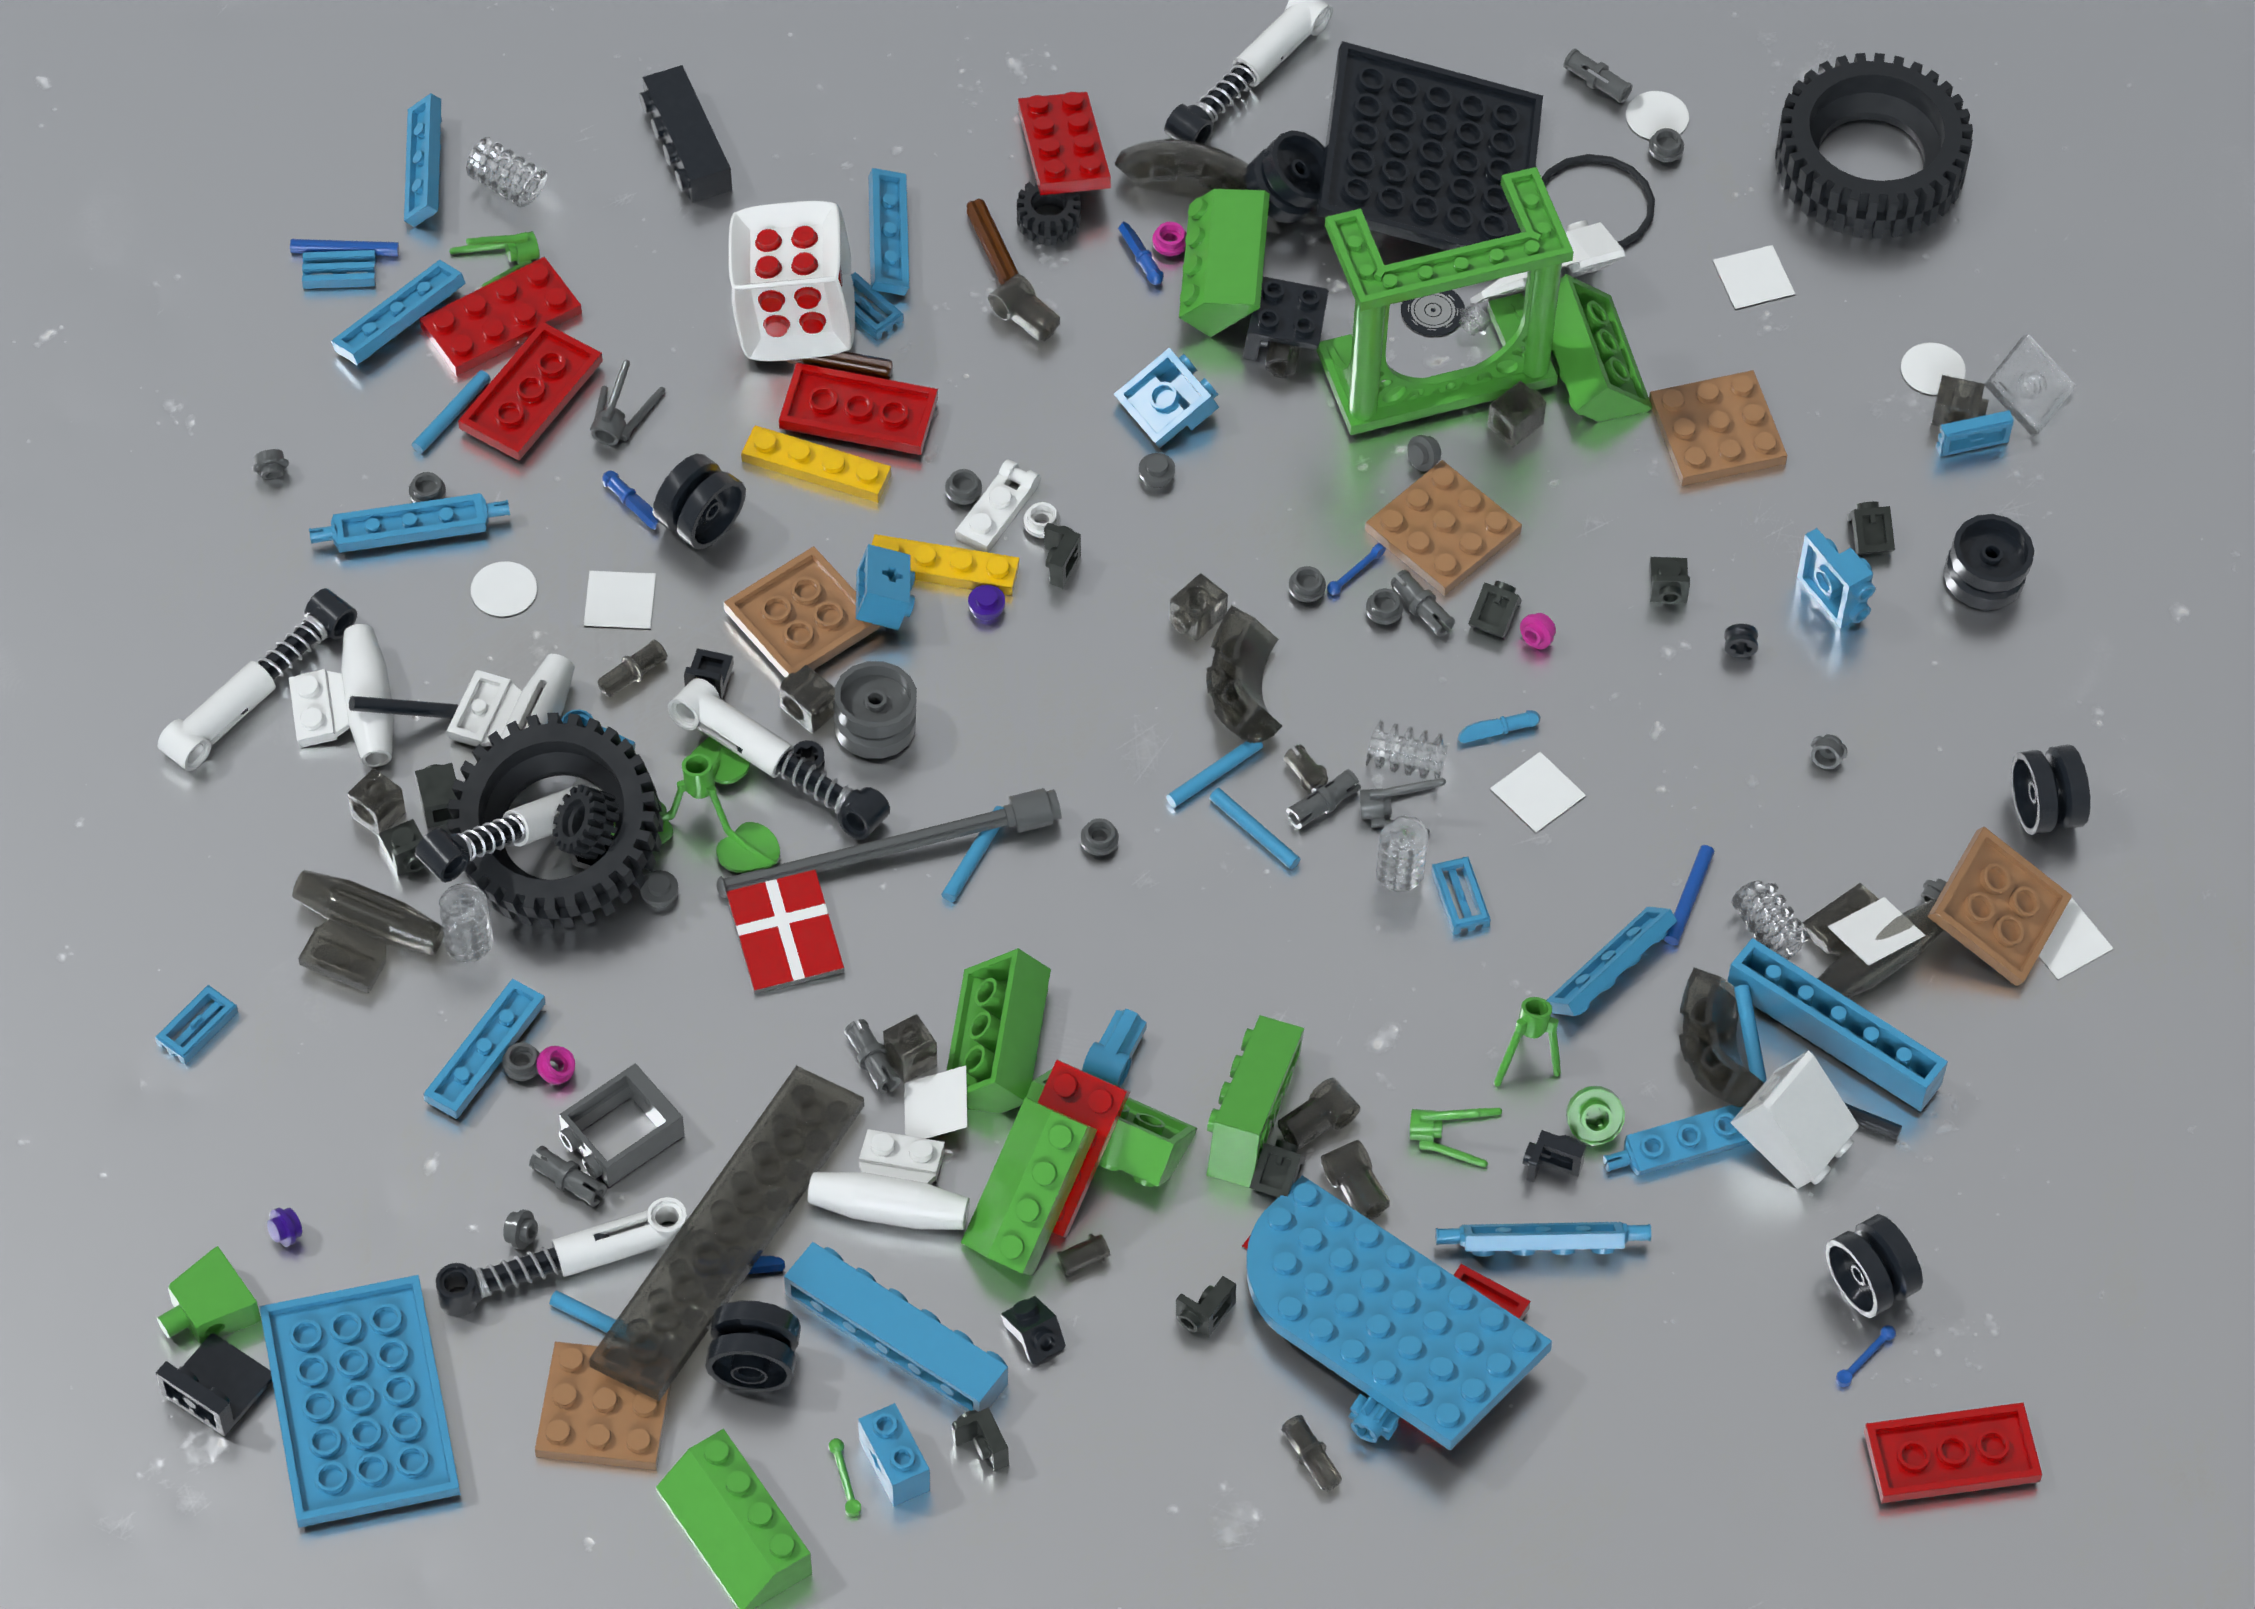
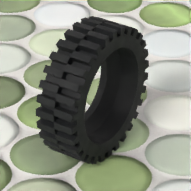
M1856 53L1853 63L1848 62L1846 55L1836 57L1834 68L1826 61L1819 64L1818 74L1812 69L1804 75V81L1798 80L1793 86L1792 94L1789 93L1785 100L1775 150V159H1777L1776 171L1777 174H1781L1780 183L1783 189L1790 188L1788 197L1793 203L1802 200L1800 210L1808 216L1814 210L1817 211V223L1824 226L1829 219L1835 221L1834 231L1843 233L1846 225L1854 228L1852 236L1862 237L1863 230L1866 229L1872 230V238H1882L1884 230L1890 229L1893 238L1902 236L1903 227L1907 226L1910 233L1920 231L1922 220L1927 226H1930L1936 222L1938 213L1944 216L1949 211L1950 203L1955 204L1959 197V192L1963 188L1973 142V126L1969 124L1970 114L1968 108L1962 109L1963 99L1959 94L1951 97L1953 86L1948 81L1937 85L1939 74L1933 70L1926 76L1921 74L1923 65L1915 61L1910 68L1903 66L1904 58L1899 56L1894 57L1893 63L1884 62L1885 54L1875 53L1874 61H1866L1865 53ZM1862 119L1879 120L1899 127L1915 140L1923 156V170L1908 177L1895 180L1863 179L1848 174L1832 165L1819 152V147L1830 131L1844 123Z
M558 712L547 713L548 724L541 725L536 714L526 717L528 728L520 730L516 721L507 724L510 735L504 739L501 738L497 731L489 735L488 739L492 748L487 751L479 744L472 751L477 761L475 766L465 760L460 768L465 781L455 779L452 790L457 800L449 799L448 810L453 819H448V829L450 833L462 834L464 831L472 830L476 826H482L487 822L491 823L495 819H501L524 789L548 777L564 775L579 777L593 783L602 791L613 795L616 799L614 802L618 803L619 807L614 812L619 814V821L615 822V827H618L616 834H614L613 841L606 854L586 870L561 879L547 880L538 878L519 868L510 858L505 847L502 850L495 848L494 853H485L481 858L476 856L464 870L478 894H483L486 902L494 909L499 906L504 916L513 920L515 914H518L522 924L533 926L535 918H538L542 927L547 929H554V919H560L564 928L575 927L574 916L582 915L585 924L595 922L593 910L601 907L605 915L608 916L615 912L611 902L618 896L626 904L632 898L628 888L631 884L641 889L646 882L642 870L645 868L652 872L656 864L652 851L660 852L662 841L658 832H663V820L659 813L662 812V808L644 761L639 754L636 755L633 746L626 738L621 742L616 730L608 726L604 732L600 722L589 718L587 725L584 726L580 715L571 713L568 715L567 723H563Z

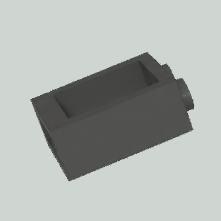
M636 1063L559 1114L561 1124L559 1136L563 1144L571 1152L576 1150L582 1156V1162L587 1172L594 1179L600 1177L608 1188L685 1136L683 1116ZM629 1098H632L657 1128L607 1161L582 1133V1130Z

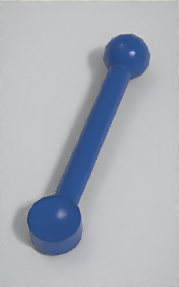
M1377 543L1365 558L1339 580L1329 582L1327 585L1329 594H1339L1342 589L1341 587L1371 561L1379 559L1384 554L1386 548L1382 544Z
M1885 1325L1880 1330L1881 1335L1847 1370L1843 1369L1837 1373L1836 1383L1840 1387H1848L1852 1383V1377L1855 1372L1885 1341H1891L1895 1338L1896 1330L1893 1326Z

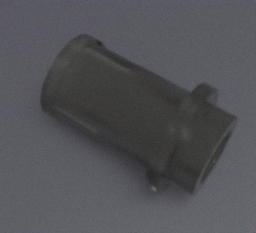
M1303 745L1294 746L1295 750L1299 753L1298 756L1292 748L1286 752L1284 761L1301 779L1300 785L1303 789L1311 791L1315 786L1319 784L1323 786L1328 782L1326 768L1318 765L1307 753Z
M1092 1233L1088 1235V1240L1057 1252L1059 1262L1067 1276L1094 1262L1099 1261L1102 1264L1105 1262L1104 1258L1111 1255L1103 1235L1098 1234L1094 1236Z

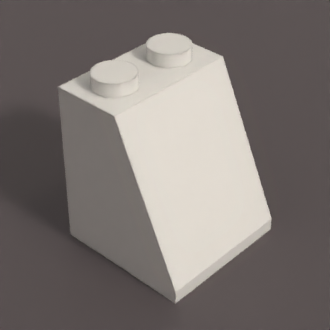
M1809 1050L1776 1069L1730 1122L1797 1189L1809 1182H1812L1814 1185L1818 1184L1830 1172L1831 1168L1827 1165L1834 1156L1836 1158L1841 1157L1852 1146L1854 1141L1850 1137L1859 1127L1819 1062Z

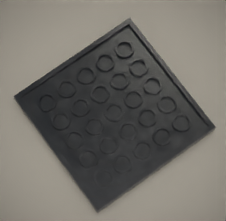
M1342 41L1337 55L1316 216L1325 218L1361 209L1370 230L1444 250H1451L1521 233L1501 186V177L1504 174L1536 167L1543 95Z

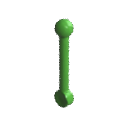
M834 1438L829 1442L828 1448L835 1455L847 1500L845 1512L849 1517H857L861 1513V1504L854 1498L842 1454L844 1443L839 1438Z

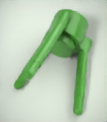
M533 231L515 235L466 239L467 245L453 247L449 250L450 254L455 255L505 248L508 260L510 262L516 261L517 265L482 284V287L540 258L537 239Z
M1530 997L1522 1002L1515 1031L1494 1080L1496 1087L1501 1085L1523 1035L1528 1038H1539L1545 1032H1548L1553 1074L1555 1076L1561 1075L1557 1038L1559 1020L1551 1017L1552 1006L1545 999Z
M1478 1108L1448 1111L1412 1109L1410 1140L1420 1141L1419 1150L1435 1151L1485 1168L1488 1166L1486 1160L1436 1143L1434 1138H1442L1443 1120L1496 1116L1502 1114V1109Z

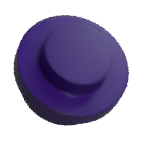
M981 585L973 589L969 594L968 606L975 617L983 621H990L997 618L1004 610L1005 596L995 586Z
M276 1208L270 1212L267 1229L271 1238L275 1242H280L285 1247L293 1245L296 1239L302 1236V1225L297 1214L291 1208Z

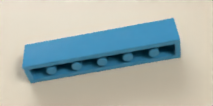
M1752 938L1730 964L1726 985L1728 990L1735 993L1734 987L1749 985L1753 1006L1920 1112L1942 1085L1948 1063L1947 1060Z
M812 1242L784 1276L786 1296L966 1412L971 1410L979 1412L988 1407L990 1408L1008 1385V1366L998 1354L992 1351L985 1352L978 1348L965 1333L959 1330H954L953 1332L942 1325L937 1316L926 1309H917L908 1303V1300L902 1293L893 1288L888 1290L881 1286L868 1271L862 1268H853L845 1263L835 1250L829 1247L823 1249Z

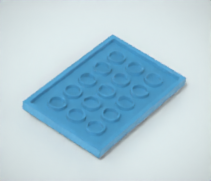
M419 1275L259 1306L298 1528L461 1495Z

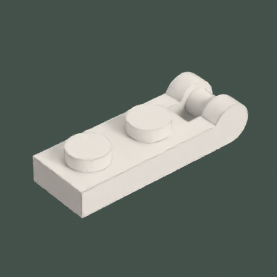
M1007 459L1001 466L999 474L955 530V539L978 551L989 553L1035 492L1040 483L1041 475L1032 470L1026 472L1019 468L1018 463ZM1012 481L1020 485L1017 490L1009 487Z

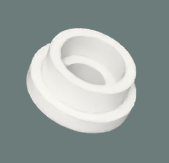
M1038 502L1026 511L1023 520L1024 527L1032 536L1044 538L1046 524L1051 523L1060 526V515L1051 504Z

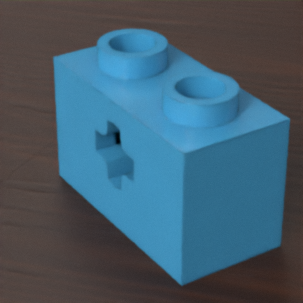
M870 544L867 545L856 571V620L899 630L904 616L910 617L915 603V596L910 595L915 580V571L910 570L909 554Z
M891 1404L859 1418V1441L893 1507L929 1492L930 1469L896 1404Z

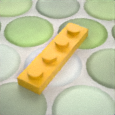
M754 425L741 452L742 462L879 503L892 475L891 466Z
M874 534L872 545L910 555V570L915 571V580L967 589H975L981 585H992L999 588L1004 595H1013L1019 570V557Z

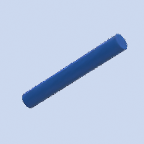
M290 240V253L375 250L376 256H399V242Z
M1708 845L1700 846L1674 912L1677 922L1667 930L1664 940L1670 945H1678L1713 858L1715 851Z

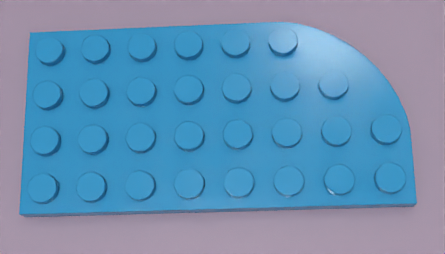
M1303 1175L1293 1183L1288 1197L1281 1195L1262 1213L1252 1230L1246 1259L1247 1282L1253 1302L1266 1323L1276 1333L1450 1451L1551 1351L1552 1340Z

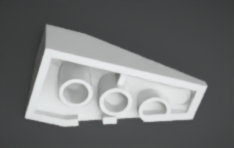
M1587 220L1572 223L1566 226V235L1574 251L1573 261L1562 263L1561 277L1568 274L1575 278L1601 271L1625 257L1624 250L1601 222L1588 225ZM1528 272L1497 279L1470 298L1471 304L1476 305L1524 292L1526 290Z

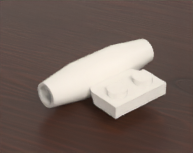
M355 624L349 626L344 631L341 673L321 669L289 677L296 737L300 747L304 748L337 740L339 735L350 728L362 763L366 766L378 767L387 764L392 759L394 715L350 711L349 699L351 696L391 699L387 667L373 628L367 624Z
M548 654L522 691L511 679L476 670L447 729L449 739L476 747L480 744L484 748L485 746H492L488 736L495 731L498 732L502 739L509 736L510 733L506 725L513 721H516L520 730L529 727L526 717L537 714L541 725L548 724L547 713L558 712L561 716L564 710L575 669L574 664L559 654Z
M867 1129L859 1157V1169L861 1172H813L808 1189L809 1204L852 1219L916 1230H964L968 1220L970 1198L931 1185L937 1181L945 1153V1142Z

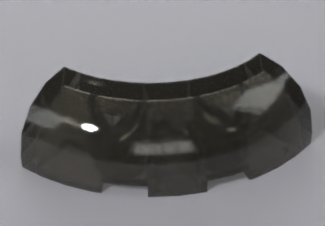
M1173 139L1141 142L1122 150L1115 162V166L1138 186L1153 181H1176L1177 176H1185L1198 179L1199 186L1209 190H1247L1245 174L1248 163L1223 150L1197 142Z
M1231 605L1218 627L1211 645L1215 652L1212 666L1207 668V692L1212 696L1215 714L1233 734L1249 743H1260L1273 737L1282 727L1269 714L1262 694V679L1265 665L1279 639L1255 617Z
M1694 967L1687 981L1680 1006V1013L1684 1017L1683 1033L1679 1035L1684 1061L1690 1065L1696 1081L1705 1090L1730 1105L1743 1107L1761 1088L1764 1082L1745 1068L1738 1052L1736 1032L1739 1013L1734 986L1720 976Z

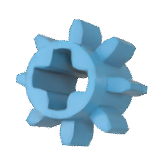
M1359 1394L1350 1407L1352 1412L1348 1417L1353 1420L1351 1423L1352 1430L1356 1435L1368 1442H1376L1380 1435L1389 1440L1399 1426L1397 1422L1400 1416L1371 1396L1367 1399L1362 1394Z

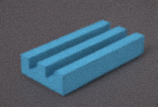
M375 250L303 252V289L375 286ZM347 272H368V273L347 274ZM318 273H332L327 275H311Z
M856 272L851 274L853 286L888 315V317L884 318L871 306L870 302L864 297H860L854 291L855 322L874 339L878 340L882 337L884 331L887 333L891 331L895 323L898 325L902 323L904 315L878 291L871 290V285Z
M2010 410L1942 424L1940 425L1941 433L1938 434L1939 442L1936 443L1940 456H1946L2007 443L2010 439L2014 419Z
M1469 857L1432 864L1431 873L1453 935L1460 934L1461 929L1467 928V931H1473L1478 925H1482V928L1490 927L1491 919ZM1458 868L1462 869L1478 915L1472 916L1456 872ZM1444 871H1447L1463 916L1461 919H1459L1443 874Z
M207 985L155 1036L156 1044L161 1048L166 1047L169 1054L173 1057L175 1055L178 1056L179 1061L186 1065L238 1013L237 1005L210 985ZM213 999L215 1002H214L210 1007H208L201 1015H198V1016L190 1023V1026H189L175 1041H173L172 1038H173L210 1000Z

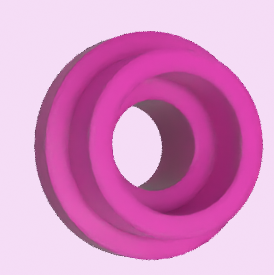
M1165 222L1153 234V247L1157 252L1165 256L1181 254L1186 248L1185 238L1187 233L1180 224Z
M1543 613L1530 614L1520 623L1522 637L1530 646L1536 649H1545L1552 644L1556 634V627L1547 615Z
M549 1046L538 1055L536 1062L537 1070L546 1082L560 1085L567 1082L573 1076L575 1059L568 1049L561 1046ZM550 1061L558 1065L559 1071H556L551 1066Z

